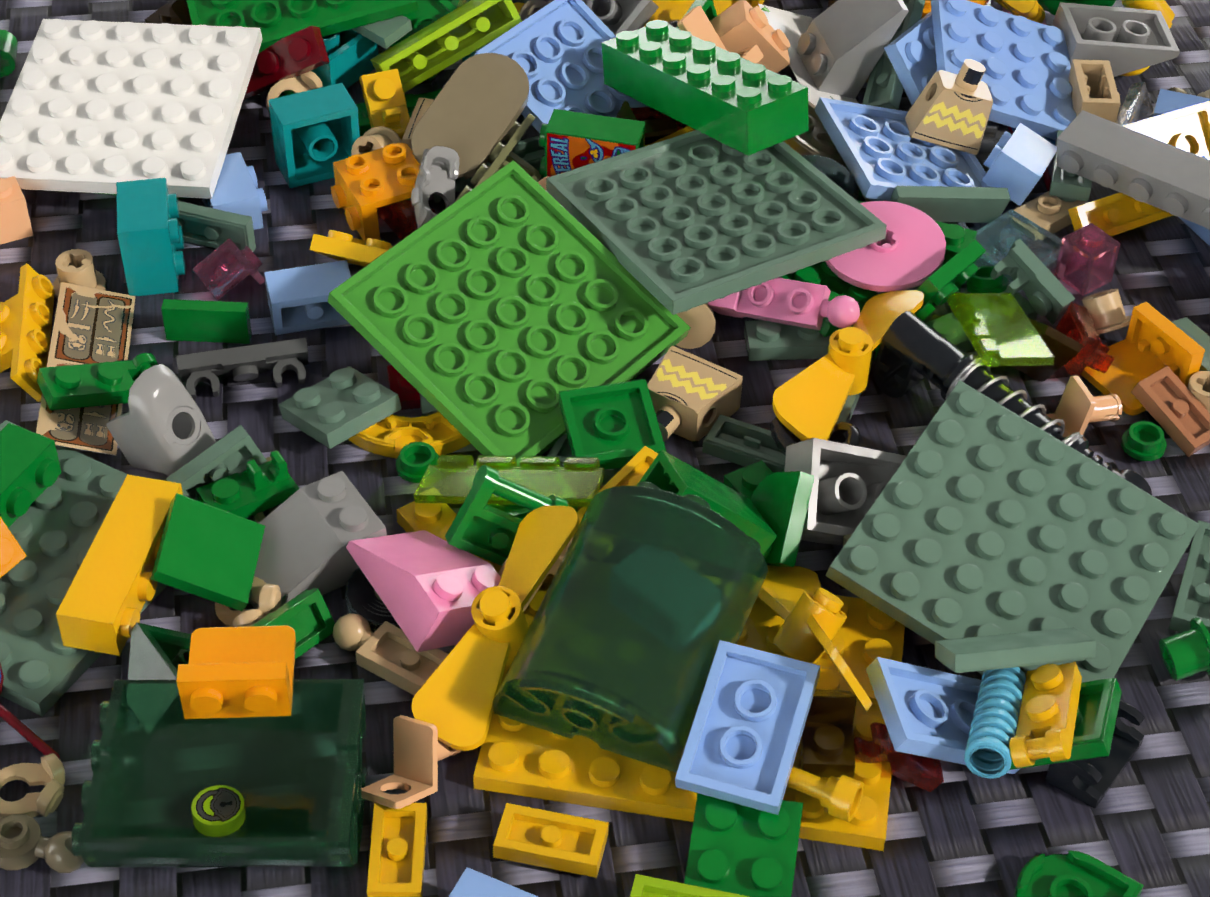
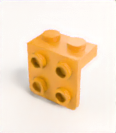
M389 144L377 150L352 155L346 159L333 162L335 185L331 186L333 201L338 209H344L350 229L352 231L357 230L366 242L367 238L380 240L377 208L411 198L412 189L415 188L421 164L415 159L408 144Z
M1144 302L1133 307L1126 339L1080 359L1077 371L1104 395L1117 394L1122 402V411L1128 415L1135 416L1146 411L1144 406L1131 393L1138 382L1168 366L1183 384L1188 387L1190 377L1200 370L1205 349L1148 302Z
M283 625L198 628L193 631L190 642L188 664H178L176 680L184 719L291 716L296 647L295 630L290 626Z

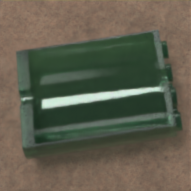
M639 482L636 486H617L599 492L591 500L578 530L574 534L493 701L494 714L573 739L574 735H581L593 740L602 749L677 773L719 641L738 643L768 573L767 563L760 552V544L755 539L747 536L729 520L711 510L708 502L696 495L687 494L680 496L661 490L649 482Z
M294 679L291 716L184 719L176 680H114L110 701H103L100 708L101 740H94L92 743L91 768L93 777L92 780H85L82 787L83 822H75L72 831L73 855L82 856L88 867H354V863L358 862L365 799L361 797L362 788L365 787L366 767L362 766L363 737L366 736L364 679ZM216 785L230 786L238 790L244 798L246 814L243 825L237 831L221 837L201 834L193 824L191 804L195 796L200 791Z

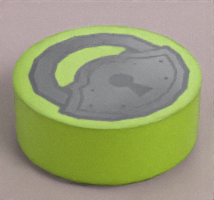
M216 785L200 791L191 804L195 828L201 834L209 837L228 836L236 832L245 821L244 798L238 790L230 786Z

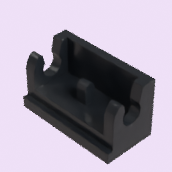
M1120 700L1109 756L1050 764L1045 781L1095 809L1139 749L1144 739L1142 733L1134 727L1124 724L1120 717L1139 726L1145 719L1143 714L1135 707Z

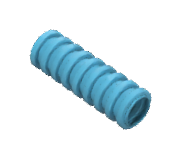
M1019 667L985 670L982 674L980 690L964 754L967 768L981 778H1000L1011 768L1012 758L1009 740L1016 735L1026 680L1025 673Z

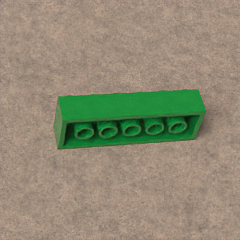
M649 21L645 27L634 31L619 32L615 38L601 42L605 85L747 156L809 131L808 87L793 81L789 76L780 75L766 69L762 64L740 57L738 53L726 51L716 46L713 42L695 37L689 31L675 28L669 25L667 21Z

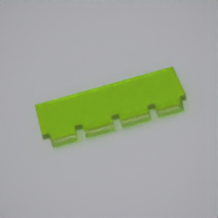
M953 293L948 297L949 307L985 366L999 367V363L1001 366L1054 365L1053 354L1011 293Z
M440 455L437 460L438 465L428 466L414 493L415 503L463 504L472 489L476 472L482 465H487L498 470L499 476L544 496L549 497L554 494L567 500L568 506L593 507L605 477L604 468H600L598 457H566L563 463L564 467H560L559 457L522 456L519 462L520 466H517L515 456L479 455L476 460L477 466H474L472 455ZM494 494L491 495L487 504L517 505Z

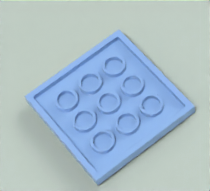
M554 0L474 54V56L482 53L502 54L515 60L524 69L529 81V95L526 107L521 114L525 118L529 113L536 117L531 125L539 133L542 124L549 123L554 109L616 117L623 102L626 100L637 121H641L655 110L604 84L601 42L616 36L582 0Z
M931 0L937 71L944 70L958 74L966 59L978 61L986 68L981 81L988 85L993 99L988 120L1013 128H1017L1021 123L1040 136L1056 140L1058 130L1064 131L1076 118L1071 98L1072 86L1069 83L1071 66L1063 30L968 0Z
M819 98L815 112L865 198L872 201H890L896 186L990 187L981 181L986 171L974 154L911 138L905 120L908 111Z

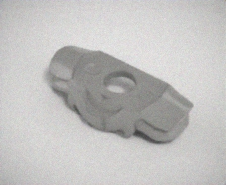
M444 146L424 149L415 188L412 189L411 202L415 208L418 228L437 215L431 211L428 204L431 194H437L442 197L446 208L455 202V180L459 175V156L454 149Z

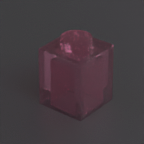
M1090 223L1063 237L1055 275L1084 296L1112 281L1121 243Z

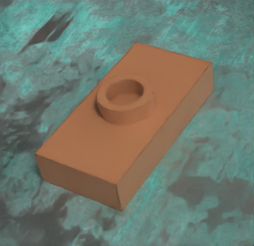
M1168 366L1137 383L1131 393L1187 457L1210 444V413Z

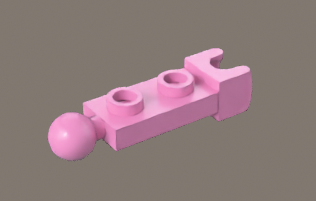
M779 277L758 286L730 294L724 298L708 302L709 307L713 311L722 315L738 318L748 317L819 331L824 317H827L829 322L838 328L851 327L860 317L858 302L852 297L841 295L828 301L831 290L825 285Z

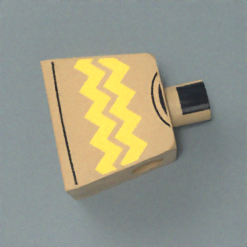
M966 59L958 74L944 70L935 72L905 116L910 137L977 155L993 105L988 85L981 81L986 71L985 66L978 61Z
M671 346L647 384L663 441H666L672 433L692 442L699 441L709 433L720 414L730 417L737 412L741 403L743 376L675 346Z

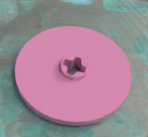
M891 201L863 202L860 204L887 225L885 239L825 261L833 273L853 286L877 292L908 290L922 285L928 277L943 265L946 253V240L939 225L930 216L917 208Z

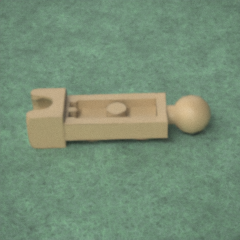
M349 613L340 617L333 628V637L336 644L341 649L356 651L357 665L412 695L418 692L448 655V653L438 648L417 652L402 629L387 621L373 633L368 621L359 614Z

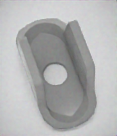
M164 364L154 365L139 375L129 390V412L113 418L106 424L132 467L163 473L168 476L216 443L200 408L175 373Z

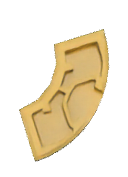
M439 411L428 416L412 418L392 414L348 439L366 451L396 459L402 448L413 442H424L431 445L439 456L455 452L471 444Z

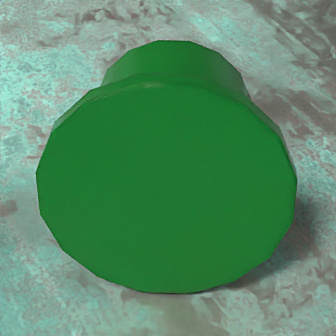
M1195 617L1191 619L1190 630L1160 639L1161 654L1173 680L1177 681L1205 671L1210 676V633L1200 618Z

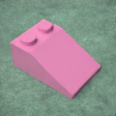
M426 530L352 540L346 546L348 552L417 652L456 645L474 624L471 607L475 597L489 587L498 586L501 579L491 563L467 551L449 545L447 541Z

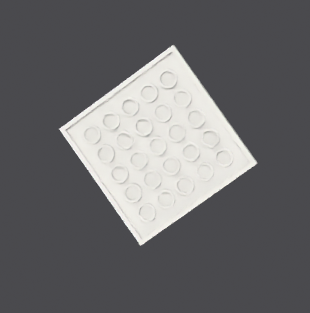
M43 19L0 121V178L15 176L20 188L24 190L117 194L116 182L166 178L169 194L176 193L177 197L212 199L263 40L261 29L242 26Z

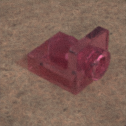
M230 238L192 269L217 300H220L249 274L260 286L265 282V278L257 270L263 263L248 246L240 250Z

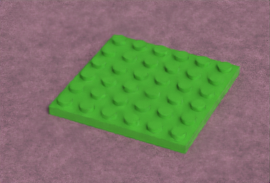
M514 160L329 292L328 303L500 473L528 467L566 433L559 405L560 391L633 381L666 354L671 346H675L683 340L691 328L677 314L672 315L619 263L612 252Z

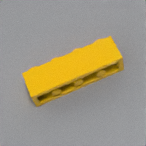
M127 474L56 612L63 646L120 656L128 638H131L132 628L136 623H140V612L145 602L151 601L155 595L157 581L151 580L170 503L176 493L183 495L181 483Z

